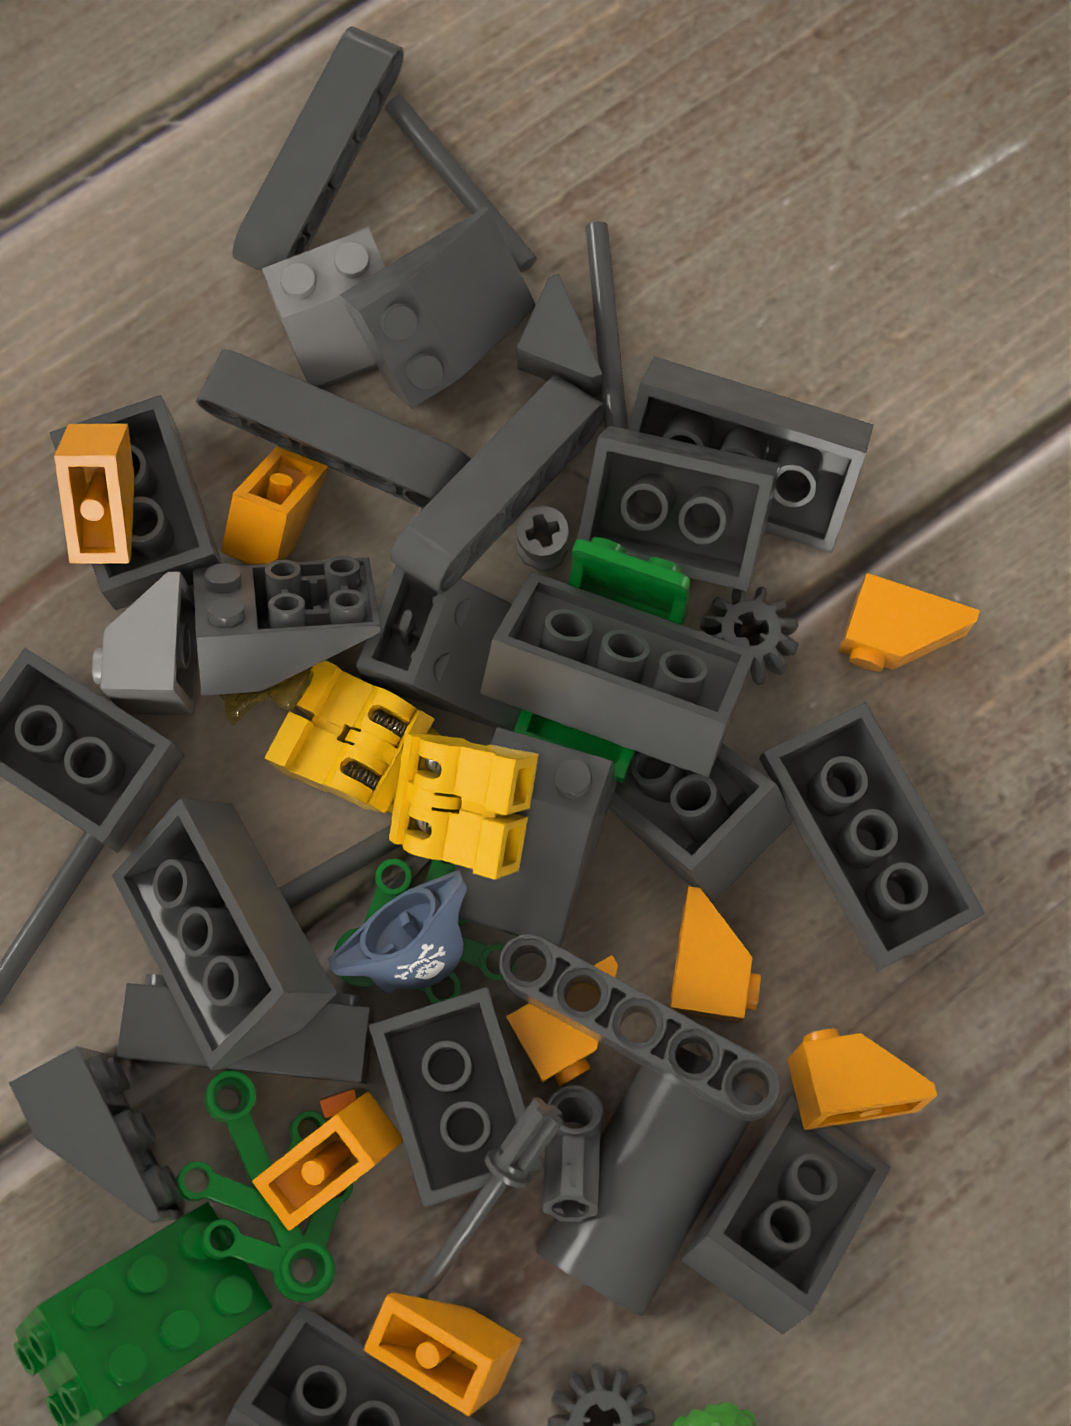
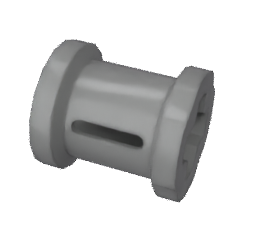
M545 505L534 506L525 511L520 517L516 528L519 556L525 565L533 567L537 571H552L562 564L569 550L568 522L564 515L553 507ZM544 531L547 538H552V545L542 547L539 540L534 539V533Z

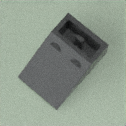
M336 556L329 560L302 562L276 560L269 564L237 566L229 563H220L205 568H193L201 696L264 691L381 632L369 557L352 558L349 556Z
M395 565L378 608L381 632L366 639L356 665L363 681L493 728L499 727L514 732L522 709L480 694L492 639L512 604L462 579L448 592L440 594L401 567Z
M77 1046L9 1082L29 1127L38 1142L150 1222L176 1220L183 1216L177 1202L184 1198L179 1195L176 1189V1176L169 1166L160 1169L150 1149L151 1146L157 1144L154 1131L142 1111L133 1114L123 1093L130 1089V1084L122 1066L114 1056L107 1059L103 1052Z

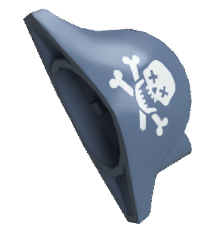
M457 870L411 888L381 907L328 958L331 971L340 976L370 977L384 993H390L396 988L421 989L434 985L446 978L458 965L463 953V939L458 925V916L467 891V884L461 871Z

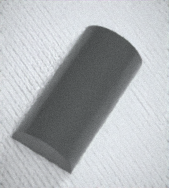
M866 702L761 754L759 760L769 778L777 784L785 799L790 816L877 972L986 914Z
M683 1047L677 1051L675 1056L678 1066L690 1074H699L707 1070L711 1065L709 1061ZM641 1065L600 1137L597 1216L585 1218L580 1223L562 1222L555 1218L536 1253L602 1295L643 1316L750 1121L733 1117ZM737 1078L732 1082V1092L741 1103L746 1105L761 1103L763 1097L758 1092Z

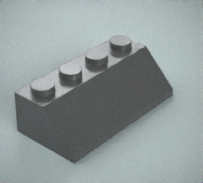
M654 356L640 383L628 430L779 463V472L765 532L832 553L867 453L874 424Z
M531 571L492 639L480 694L559 722L564 726L603 738L624 748L633 749L663 760L679 768L709 777L756 652Z
M179 798L112 875L210 1070H220L299 1032L336 995L333 985L232 803Z
M304 1305L300 1307L233 1406L225 1426L485 1425L473 1417L462 1413L363 1351L365 1347L363 1344Z

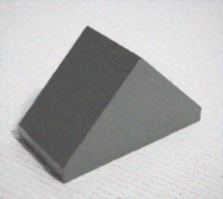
M556 274L547 279L517 346L518 369L547 381L553 376L558 375L592 397H595L602 393V372L559 274Z

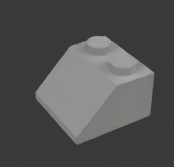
M369 227L262 268L270 295L307 383L320 389L378 367L340 297V294L385 267Z
M167 572L104 629L103 648H95L92 672L95 684H100V689L110 700L128 714L194 715L198 651L195 601L193 591L180 572Z

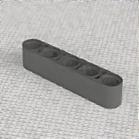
M350 26L345 30L237 232L232 251L235 260L262 271V268L307 251L398 78L404 58V50L401 46L354 26Z
M225 349L221 351L196 399V403L203 410L224 422L306 458L325 464L331 469L420 508H424L471 460L465 453L445 442L231 350Z
M558 375L550 378L408 523L393 546L390 556L391 562L438 593L444 594L448 592L591 440L604 418L606 405Z
M532 934L519 935L511 939L502 949L499 958L500 971L509 990L517 997L735 1118L744 1121L758 1120L767 1115L773 1108L780 1090L779 1077L775 1069L764 1059L541 937ZM529 953L540 955L546 961V968L538 979L525 982L518 980L513 975L514 963L520 956ZM579 983L592 984L601 993L597 1006L588 1012L575 1011L566 1003L569 990ZM632 1013L647 1014L656 1024L655 1034L645 1042H631L620 1031L622 1021ZM687 1043L701 1044L708 1049L712 1063L707 1070L699 1074L687 1073L676 1062L675 1056L677 1051ZM745 1073L758 1075L767 1086L766 1099L757 1105L741 1103L732 1092V1082L736 1077Z

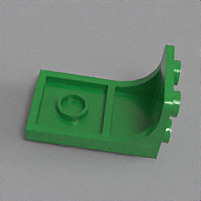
M593 537L591 542L576 539L571 551L572 568L568 585L683 626L689 609L691 579L682 574L683 569L679 565L659 557H650L647 562L625 554L626 550L624 547L609 539ZM523 709L514 729V732L611 760L616 781L621 783L625 781L635 754L633 749L624 748L611 741L564 726L559 722Z
M208 1201L40 1303L16 1328L15 1332L18 1341L14 1343L16 1355L24 1369L31 1376L38 1373L50 1393V1396L46 1398V1404L58 1426L98 1425L135 1398L273 1308L246 1262L231 1256L220 1260L212 1259L202 1250L200 1238L203 1230L211 1222L219 1219ZM215 1228L210 1233L209 1239L213 1248L219 1251L229 1249L232 1240L226 1229Z

